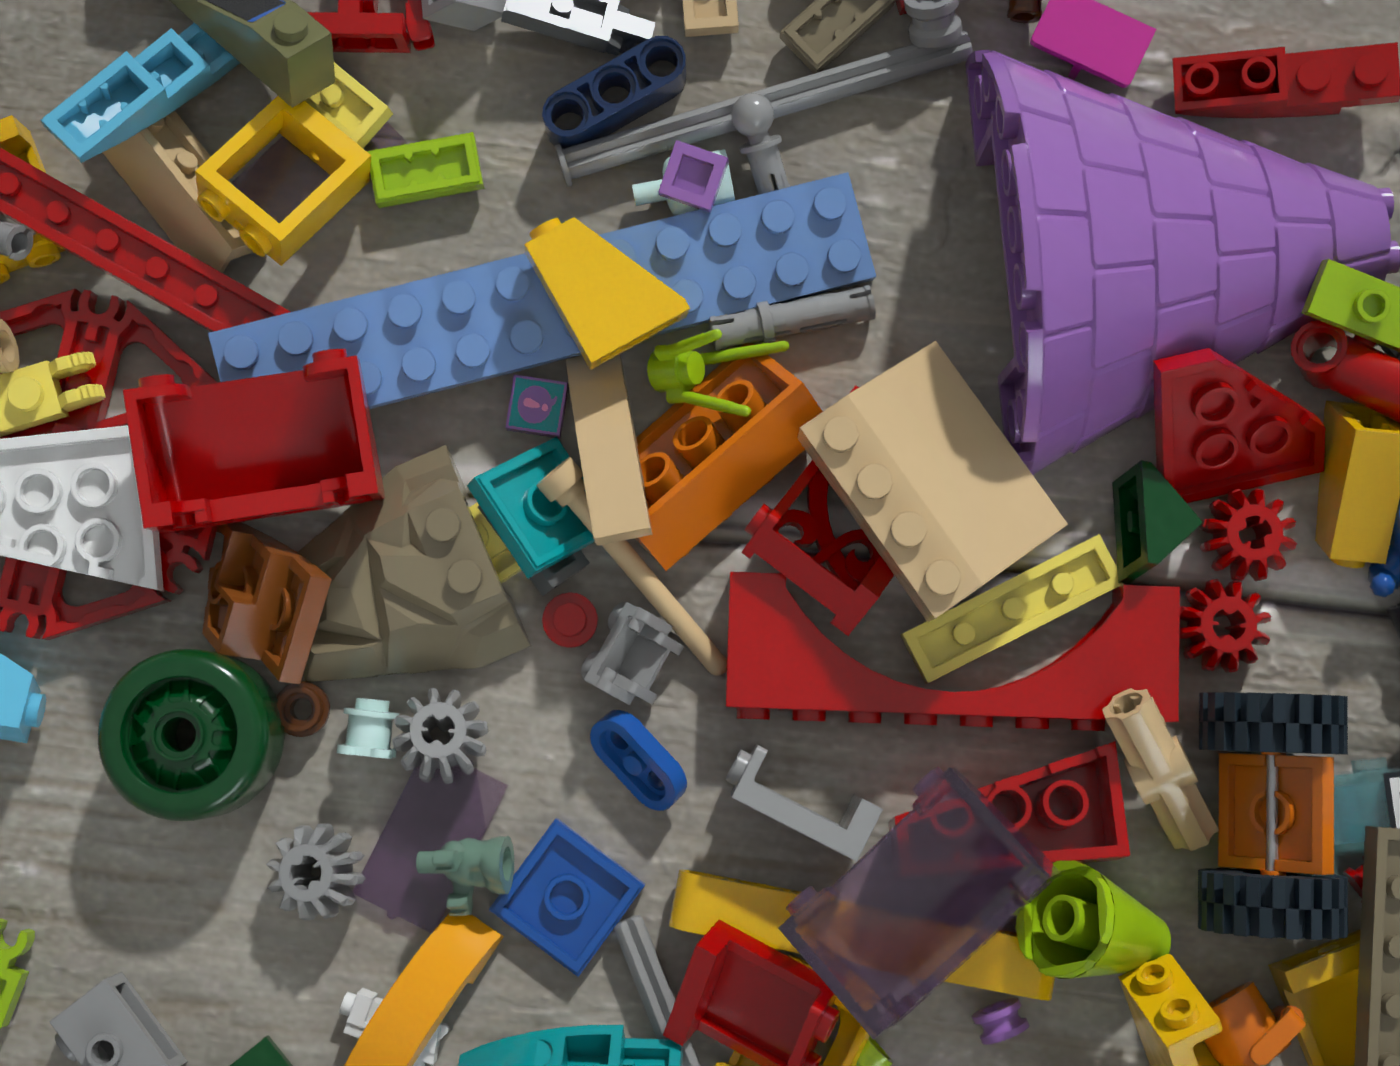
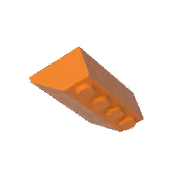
M746 343V344H743L741 347L750 346V345H755V344H753V343ZM769 355L722 362L700 384H697L690 390L691 392L749 406L751 414L748 417L728 414L688 403H675L636 437L653 535L635 539L665 571L686 556L694 546L718 525L727 520L735 510L759 489L768 484L776 474L805 450L797 438L799 429L823 411L804 383Z

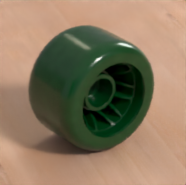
M175 649L153 655L127 671L115 684L104 703L98 725V750L103 769L113 787L128 803L154 817L170 821H195L230 813L244 806L257 796L271 780L279 765L284 748L285 732L277 707V696L268 682L254 668L232 656L200 649ZM183 719L189 720L196 731L193 745L185 751L179 747L176 738L178 725Z

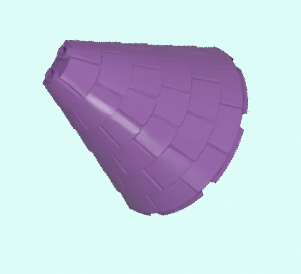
M973 51L965 63L976 166L995 165L1014 357L997 376L1003 434L1032 475L1070 452L1076 453L1133 418L1138 419L1155 409L1154 360L1210 348L1232 363L1237 364L1254 353L1260 354L1297 332L1303 325L1317 320L1301 312L1322 260L1331 259L1385 281L1387 274L1399 271L1400 248L1396 241H1391L1389 220L1394 212V197L1389 187L1376 188L1374 185L1311 163H1300L1247 140L1233 139L1182 117L1174 118L1114 93L1106 94L1052 71L1039 70L997 51Z

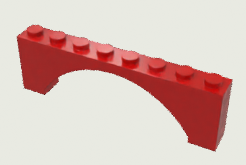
M730 572L725 707L737 708L736 719L770 720V709L792 710V721L826 722V711H847L849 723L881 724L882 713H904V724L937 726V715H960L959 726L993 727V717H1015V728L1049 729L1050 718L1071 719V730L1105 731L1106 719L1102 709L1111 702L1114 695L1132 688L1134 690H1148L1165 722H1179L1180 587L1119 586L1112 590V603L1095 625L1073 647L1050 664L1024 678L1002 686L979 691L950 692L924 689L898 682L869 669L844 653L825 637L803 613L787 590L786 577L783 574Z

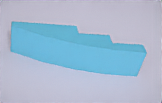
M195 23L179 35L171 28L135 58L127 51L124 52L43 117L41 122L82 163L126 141L166 117L213 85L240 64V62Z

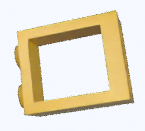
M277 96L195 171L197 200L203 210L214 220L222 222L225 219L237 229L241 239L251 251L261 257L267 254L282 266L370 182L371 155L306 101L292 108L282 98ZM279 133L330 174L281 223H278L228 181Z

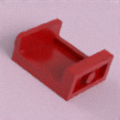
M719 919L695 946L663 1036L683 1047L693 1033L698 1030L761 1066H819L822 1056L815 1053L814 1050L818 1040L823 1043L827 1041L837 1023L840 1011L832 1006L841 984Z

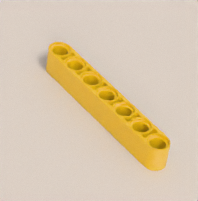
M679 870L669 926L672 928L705 935L720 919L778 950L1046 1001H1051L1055 978L1044 975L1038 971L1039 968L1033 960L1025 958L1020 950L1016 932L704 872Z

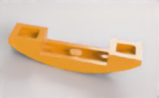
M472 913L467 916H450L448 914L395 981L362 1032L344 1066H413L467 983H474L504 936Z

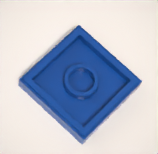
M555 818L513 875L510 892L508 894H499L488 910L579 977L644 888L645 883L561 820Z

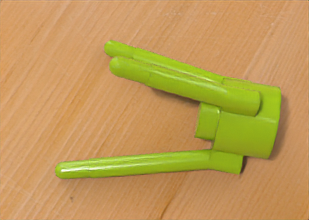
M714 329L673 344L655 346L648 360V379L655 391L659 393L666 392V400L669 404L688 403L728 414L748 417L751 414L749 406L689 390H692L695 385L703 381L705 365L785 352L789 349V343L787 341H778L701 354L692 351L719 340L722 337V332L719 329Z

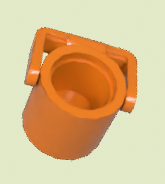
M1250 981L1208 1003L1219 1017L1223 1029L1220 1033L1203 1041L1220 1066H1261L1268 1064L1274 1057L1286 1050L1291 1045V1040L1306 1026V1022L1304 1021L1302 1011L1295 1006L1278 1005L1271 1010L1255 983Z

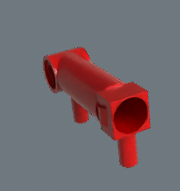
M1320 320L1311 321L1303 325L1294 334L1291 342V355L1305 381L1316 388L1331 389L1400 423V360L1375 349L1374 347L1377 343L1357 335L1352 338L1346 335L1342 329ZM1329 346L1337 348L1335 355L1329 361L1319 364L1311 362V358L1317 350Z

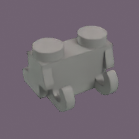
M622 602L611 611L608 618L610 633L600 651H594L586 657L581 668V675L586 682L628 705L631 704L635 696L653 705L658 695L649 690L669 652L680 656L685 646L668 637L673 626L640 607H636L628 602Z

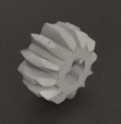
M431 688L428 690L427 695L430 704L423 707L415 697L407 701L414 717L396 716L394 720L396 727L406 733L393 738L392 744L396 751H408L401 760V764L406 771L421 765L419 777L421 781L428 783L433 778L436 769H440L444 783L450 784L454 779L451 767L458 765L467 775L474 771V767L467 754L477 757L485 756L486 746L481 741L476 740V738L484 736L489 730L486 721L474 720L480 712L479 706L475 701L460 707L461 693L453 689L448 694L445 703L441 702L438 690ZM438 727L443 732L448 731L451 740L443 745L438 740L433 741L430 732Z
M318 824L314 830L309 825L296 827L294 829V840L291 838H281L276 845L283 858L271 859L266 864L272 871L279 872V879L274 880L267 889L271 890V892L285 891L279 908L284 911L298 908L299 918L302 920H313L318 913L324 919L337 916L339 904L342 906L352 905L356 901V897L349 885L363 884L364 880H366L361 873L353 872V864L359 863L365 855L360 851L347 853L353 836L346 832L338 833L334 836V829L331 824ZM312 865L314 868L321 867L320 880H318L319 876H312Z

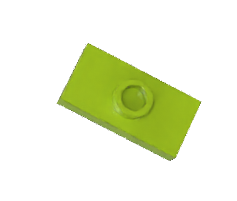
M474 132L367 151L371 155L370 173L375 202L378 208L485 189Z
M1331 259L1322 260L1301 313L1400 352V287Z

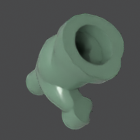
M497 836L484 841L469 837L459 841L452 840L446 842L440 850L419 851L416 858V868L419 874H444L451 880L453 893H450L446 900L447 909H451L449 915L467 916L471 915L473 909L472 895L474 886L487 887L489 891L495 894H508L510 892L514 875V848L509 836Z

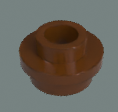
M301 681L300 684L291 683L285 686L278 693L277 707L280 713L281 724L284 726V732L296 737L311 736L319 732L327 723L330 715V702L326 693L319 686ZM303 698L307 699L312 706L311 715L305 720L299 719L294 713L295 704Z

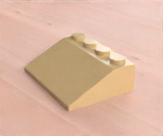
M937 341L932 342L849 393L799 429L798 440L927 622L939 617L1068 525Z

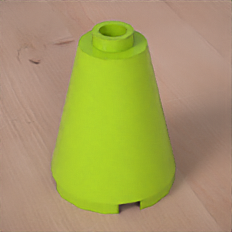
M1056 861L1040 869L1033 877L1039 881L1033 888L1030 896L1023 894L1018 904L1016 932L1020 950L1025 958L1033 960L1039 968L1038 971L1046 976L1058 979L1125 974L1146 962L1153 961L1170 952L1171 934L1168 926L1161 918L1096 869L1078 861Z

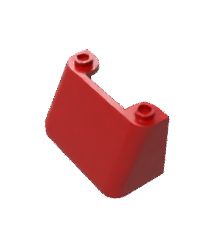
M329 349L313 353V363L304 365L302 367L303 370L191 387L187 384L175 383L174 375L160 374L142 377L138 379V388L123 390L143 528L163 533L186 531L384 499L382 475L358 356L347 357L346 349Z

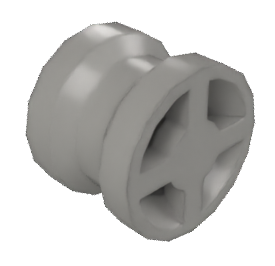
M904 0L905 11L912 17V21L908 26V35L913 45L927 49L939 48L957 41L962 35V20L959 15L955 14L959 0Z

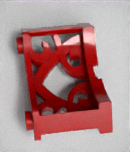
M855 385L854 388L850 391V393L859 387ZM812 460L774 509H771L764 503L751 519L744 531L750 534L752 538L741 553L749 559L754 554L758 555L835 614L830 623L849 636L881 596L894 574L862 529L846 532L835 540L827 506V493L830 484ZM808 486V513L796 509L789 510ZM785 526H793L800 531L801 538L792 543L778 531ZM815 542L819 553L813 558L800 549L807 548ZM861 543L868 548L870 559L867 562L859 561L855 556V549L851 550L844 558L840 550L851 544ZM826 563L829 570L822 566V564Z

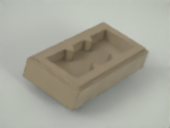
M815 0L780 31V39L813 74L821 72L894 6L895 0Z

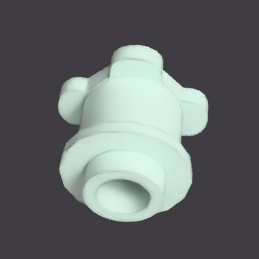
M356 698L355 708H344L343 713L349 714L346 741L342 745L337 744L336 753L385 759L395 758L397 751L394 748H390L393 719L399 713L389 712L390 701Z

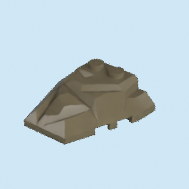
M447 445L395 466L382 478L384 499L351 505L319 535L315 536L297 552L319 567L332 579L303 673L305 682L378 677V675L428 673L430 671L461 668H482L531 647L512 598L505 593L468 506L466 501L468 493Z

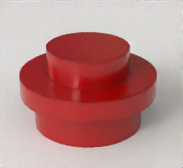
M568 592L557 595L547 604L543 612L542 623L546 635L552 642L562 647L575 648L584 645L593 637L598 625V615L589 599L581 594Z

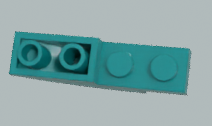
M624 1025L560 1027L510 1036L481 1045L460 1054L458 1066H682L683 1047L670 1039L625 1038Z

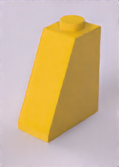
M575 217L564 223H561L559 218L550 219L529 233L532 240L524 244L525 255L590 370L687 317L690 307L685 298Z
M1326 401L1323 424L1326 427L1324 472H1320L1315 541L1333 563L1343 567L1363 568L1366 562L1386 564L1400 499V423L1362 404Z

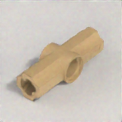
M1132 688L1114 695L1111 702L1102 711L1126 757L1124 758V763L1145 805L1151 804L1162 829L1174 849L1182 848L1194 851L1209 844L1211 837L1219 831L1218 826L1196 785L1199 782L1178 737L1176 735L1171 736L1153 697L1150 696L1147 689L1134 690Z

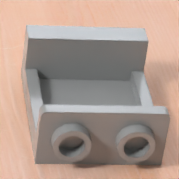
M756 744L750 754L740 749L726 777V781L734 785L730 793L732 798L856 862L858 861L883 811L882 808L853 795L838 824L755 782V776L768 750Z

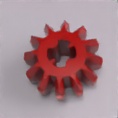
M1259 488L1252 490L1248 497L1245 496L1241 489L1228 492L1227 503L1220 499L1213 501L1209 508L1215 519L1202 520L1203 523L1199 526L1202 531L1213 534V539L1200 544L1202 552H1210L1216 549L1219 554L1211 564L1212 569L1220 571L1230 565V576L1233 581L1244 580L1248 572L1254 581H1261L1267 579L1268 567L1275 571L1283 569L1286 566V561L1280 551L1294 550L1297 545L1292 538L1283 536V531L1295 527L1296 520L1293 518L1280 520L1277 516L1283 509L1284 501L1276 499L1265 506L1264 490ZM1252 527L1256 533V539L1242 543L1239 531Z
M1218 579L1208 580L1205 585V593L1197 588H1192L1186 592L1187 600L1193 608L1180 606V619L1188 623L1187 627L1179 628V639L1190 638L1192 641L1185 648L1183 656L1186 659H1194L1202 654L1201 668L1204 671H1214L1220 663L1226 673L1237 672L1239 659L1247 664L1255 663L1258 660L1257 652L1252 644L1267 645L1271 640L1266 633L1257 630V625L1270 622L1272 617L1266 612L1254 613L1253 608L1259 604L1261 595L1254 592L1242 598L1243 587L1240 581H1230L1224 589ZM1227 616L1231 626H1226L1224 629L1229 630L1230 635H1216L1213 626L1219 625V622L1213 621L1214 617Z

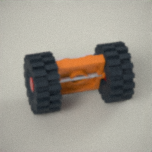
M1251 692L1199 693V750L1261 752V754L1219 753L1218 867L1230 868H1204L1198 870V929L1214 931V933L1234 934V936L1244 937L1257 936L1270 939L1322 940L1323 938L1333 940L1347 938L1348 877L1334 874V757L1286 755V753L1348 755V697L1339 695Z

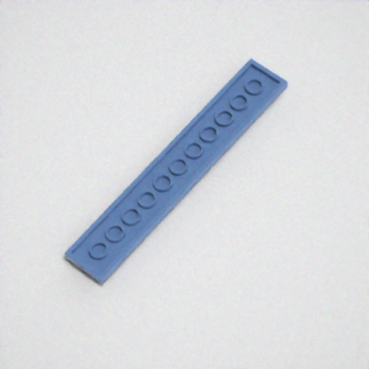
M848 172L715 205L711 213L699 209L599 235L685 298L690 310L686 318L652 337L708 323L709 317L729 315L757 308L758 302L768 301L769 305L786 303L869 282L876 278ZM525 253L208 333L220 382L303 370L302 367L304 365L313 363L312 354L315 352L329 349H346L347 357L357 355L360 359L369 409L582 355Z

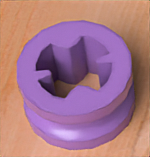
M1009 998L995 1002L978 1010L971 1016L974 1024H980L983 1027V1033L979 1036L983 1045L1005 1041L1029 1028L1028 1020L1018 1015V1009L1022 1006L1018 998Z

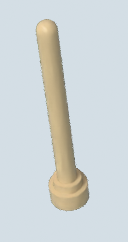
M569 457L547 474L536 486L550 502L556 500L561 507L568 505L593 535L586 492L584 491L582 470ZM623 540L602 545L664 620L673 626L672 629L708 672L715 676L724 674L727 670V659L628 541Z

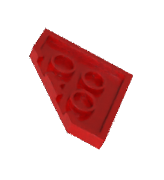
M1210 348L1153 361L1156 468L1186 503L1225 495L1235 489H1241L1242 491L1324 472L1326 427L1316 414Z

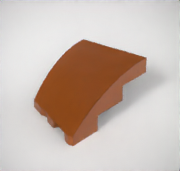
M238 522L217 526V532L224 535L221 561L209 569L208 600L205 607L202 634L218 654L261 660L279 682L300 684L332 579L301 554L247 524Z

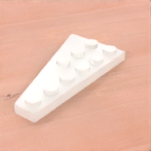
M128 425L0 439V556L164 592L159 532L143 528Z

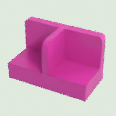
M1049 0L1030 39V44L1072 64L1073 66L1067 77L1073 80L1076 79L1080 70L1083 69L1121 88H1127L1131 84L1157 29L1095 0Z

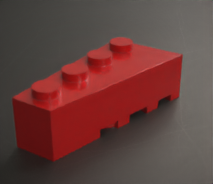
M1116 741L894 816L888 822L894 878L1048 866L1056 861H1078L1081 863L1115 861L1130 856Z

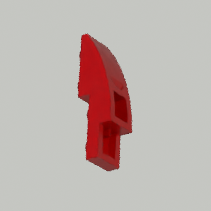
M1398 42L1286 54L1285 47L1172 58L1175 114L1250 119L1310 117L1340 114L1343 107L1396 103L1400 100Z

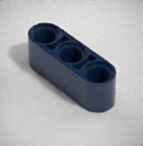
M669 36L649 38L554 92L547 98L542 113L549 141L554 147L560 144L561 148L565 149L608 136L675 98L682 92L686 84V55L683 47L677 40ZM660 60L671 62L676 67L674 72L665 77L655 76L648 69L654 62ZM614 86L622 87L629 92L628 97L623 102L617 104L604 101L602 95L608 88ZM566 113H575L583 118L580 125L572 130L557 128L555 123L561 115Z

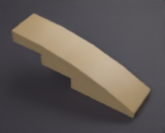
M621 354L590 370L582 355L566 359L568 382L594 541L599 546L653 535Z

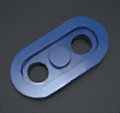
M612 710L593 725L590 732V741L595 753L643 805L653 810L664 811L669 809L685 793L687 779L682 767L635 716L623 710Z

